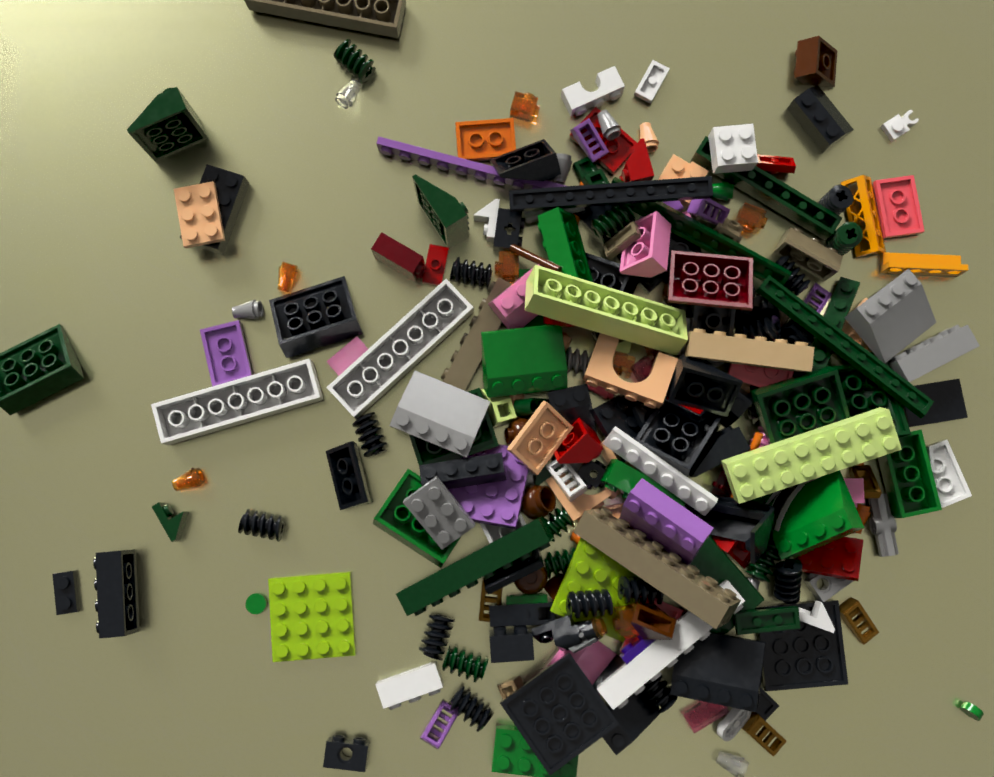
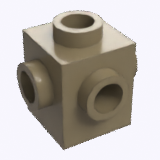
M726 218L723 223L719 222L714 229L737 243H740L743 235H741L743 227L732 219Z

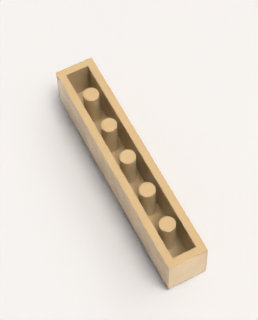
M697 328L687 333L688 341L686 342L684 354L686 357L803 373L812 372L815 347L808 346L807 342L787 344L788 340L775 339V342L767 341V337L755 336L754 339H748L745 334H734V337L726 336V332L714 331V334L706 333L705 329Z

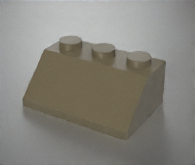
M791 227L784 233L774 251L783 257L790 255L789 261H795L796 265L824 281L839 271L843 257L838 254L837 250L830 247L827 248L819 240L809 238L800 229Z

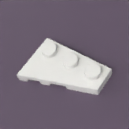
M943 440L926 447L941 508L971 497L972 494L948 440Z

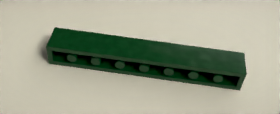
M705 136L691 160L713 173L709 139ZM757 166L751 171L715 174L725 181L733 183L735 187L823 240L828 239L834 233L842 220V217Z
M541 516L396 593L406 615L409 616L414 613L417 616L426 611V606L431 604L432 607H435L442 603L443 597L449 595L452 598L461 593L460 588L466 586L469 589L479 583L477 579L484 576L486 580L496 574L495 570L500 567L505 570L514 565V560L520 558L523 561L532 556L531 551L537 548L539 551L551 546L549 542L554 537Z

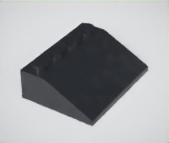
M345 276L269 300L278 343L286 358L363 334Z
M661 405L660 408L656 407L635 440L689 478L723 423L725 416L706 412L700 424H697L663 408Z
M710 632L711 634L703 641L697 640L693 644L694 648L686 655L682 653L677 657L678 661L673 667L670 695L751 712L757 711L766 642Z

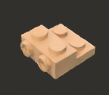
M673 154L658 180L705 177L709 171L693 161L688 163ZM680 200V202L687 208L691 200Z

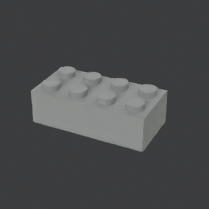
M955 325L905 350L903 353L895 355L888 361V365L905 380L911 382L980 345L968 325L963 327Z

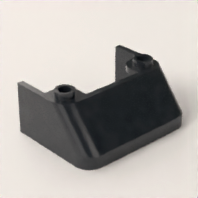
M715 494L712 495L717 497L718 501L706 516L688 504L684 506V508L714 528L710 535L745 542V549L750 552V563L755 564L766 551L774 521L773 506L753 501L739 504L734 498Z

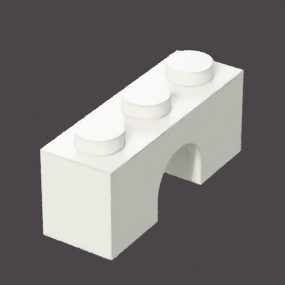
M615 66L597 73L595 82L598 90L594 92L586 91L580 81L562 89L561 98L570 117L574 115L580 116L587 109L592 107L598 108L605 101L610 99L616 100L622 96L625 85Z

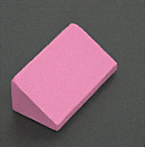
M356 336L332 356L327 363L339 376L365 353L368 348Z

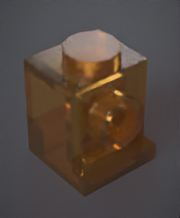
M615 351L613 368L618 376L625 374V379L630 378L636 357Z

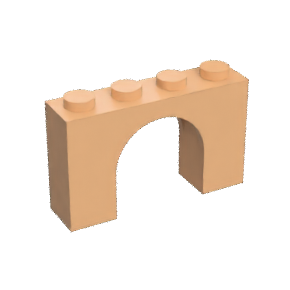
M599 333L582 380L592 387H603L611 394H622L630 401H641L649 408H660L664 402L678 358L658 352L648 378L637 383L627 382L621 379L613 368V356L619 339Z
M602 444L604 449L600 457L608 467L611 459L617 458L611 449ZM628 461L624 462L625 464L629 465L630 467L636 469V468H635L632 464H630ZM563 473L559 477L563 478L566 474ZM552 476L545 480V483L553 491L555 498L568 513L572 521L577 520L579 522L584 511L592 508L598 509L604 505L603 501L606 498L610 497L613 499L621 493L618 490L615 493L604 488L595 495L583 493L570 502ZM568 480L564 484L568 485L571 481Z

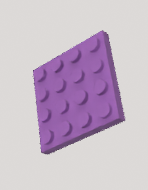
M499 444L497 447L468 456L467 458L502 452L507 480L448 489L474 522L517 529L529 469L507 450L509 446Z

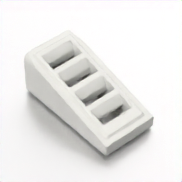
M555 459L546 465V468L569 501L572 502L587 491V486L570 464H563L564 467L555 472L554 469L561 465ZM566 471L569 472V473H568L567 475H565L563 478H560V477H559L560 475H562V474L565 473ZM571 478L574 479V480H573L572 482H570L568 485H565V484H564L565 482H567V481L570 480ZM576 485H578V487H577L576 489H574L573 491H570V489H572L573 487H575Z

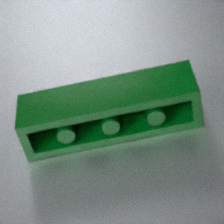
M611 459L600 480L606 484L605 488L615 493L617 490L623 493L622 497L626 499L630 491L643 478L683 507L685 505L683 500L652 478L618 459Z

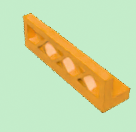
M861 175L841 182V185L847 188L848 185L857 182L858 190L853 196L854 201L846 209L849 222L858 223L861 219L865 222L866 227L863 230V238L868 240L870 244V249L861 251L860 243L854 247L856 257L886 252L871 177ZM856 200L862 205L858 215L852 210Z
M882 252L880 254V273L902 274L907 269H910L914 275L958 277L968 271V265L961 264V256L889 252Z

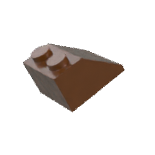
M820 36L798 41L795 52V78L804 85L835 87L837 50Z

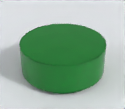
M260 593L250 595L245 603L247 611L251 614H260L267 608L266 597Z
M966 701L960 707L961 711L977 721H980L984 715L980 708Z

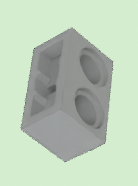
M807 573L808 577L803 580L816 600L820 602H825L853 582V580ZM821 578L824 585L821 589H818L817 581Z

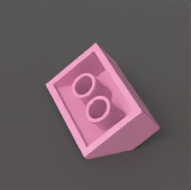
M655 211L635 221L638 224L641 237L622 251L619 271L621 274L651 278L667 271L671 223L658 211Z
M533 268L488 303L507 329L523 328L537 316V314L525 311L526 280Z

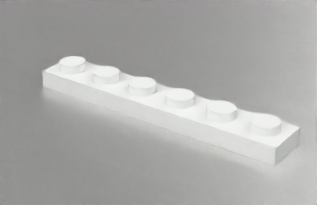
M616 426L602 443L702 515L706 516L717 503V497Z

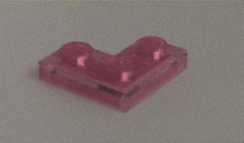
M699 701L697 705L685 711L682 715L692 732L696 733L729 713V710L723 705Z

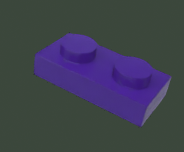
M638 634V640L633 644L631 642L626 644L621 649L622 653L619 656L628 664L655 640L642 639Z

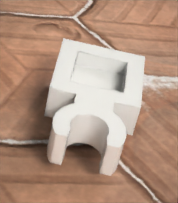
M912 110L907 111L902 118L898 114L880 126L891 142L910 130L908 127L914 126L919 121L918 118L913 121L909 119V115L913 112Z

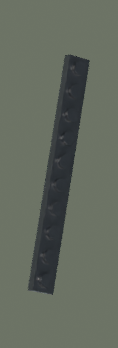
M712 176L509 190L510 212L550 210L556 207L564 209L713 198Z

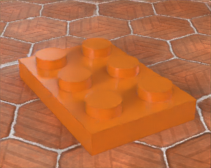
M513 118L455 122L459 158L471 161L490 160L516 150Z

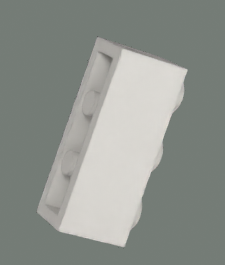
M433 661L377 681L375 685L383 709L389 707L392 710L400 707L401 702L409 700V703L420 700L421 695L428 693L429 696L441 692L440 689L443 688L444 683L437 662Z

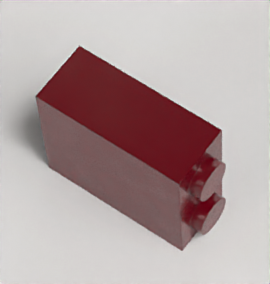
M382 232L371 248L376 260L414 282L418 278L421 279L426 271L422 255Z

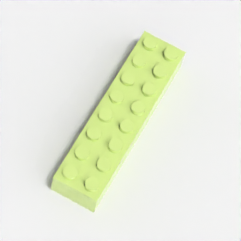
M538 265L533 267L526 280L525 311L676 356L688 341L686 311Z
M879 407L721 460L733 498L741 504L902 450L890 410Z

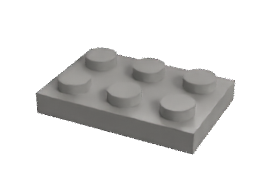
M437 476L403 501L404 505L442 550L475 527V522Z

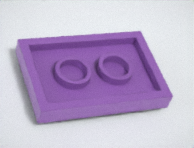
M237 320L200 329L212 387L253 375L241 321Z

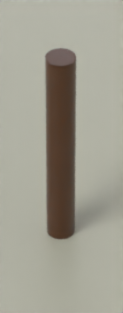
M515 244L510 246L511 252L542 267L558 272L562 271L561 266Z

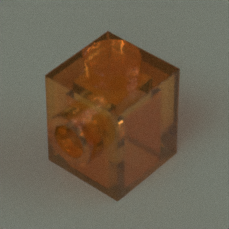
M515 91L510 109V117L532 123L534 116L538 117L540 105H537L538 97L531 93L523 94Z
M744 202L735 221L743 227L742 231L745 233L756 234L760 228H764L767 222L765 217L767 210Z
M499 251V261H495V273H499V278L507 282H514L515 279H519V255L511 251Z
M635 604L614 607L615 618H612L613 628L624 638H634L636 634H639L631 624Z

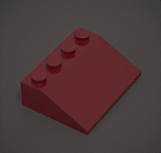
M671 250L667 279L668 303L752 311L753 258Z

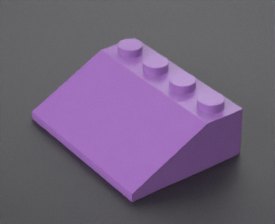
M643 478L630 491L620 514V518L627 521L630 527L647 535L646 538L650 541L662 544L664 550L677 554L682 558L681 561L687 565L691 564L714 529Z

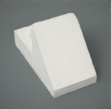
M500 199L493 200L474 214V221L487 222L484 224L483 235H487V242L494 243Z
M815 601L812 612L798 607L801 622L834 633L835 628L822 602Z

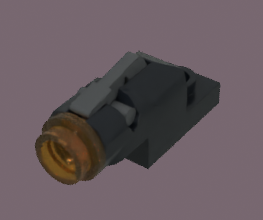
M567 615L532 628L531 631L533 637L540 643H549L554 639L555 645L560 650H570L576 653L603 638V635L607 634V627L601 617H594L576 623L573 621V618L569 619Z

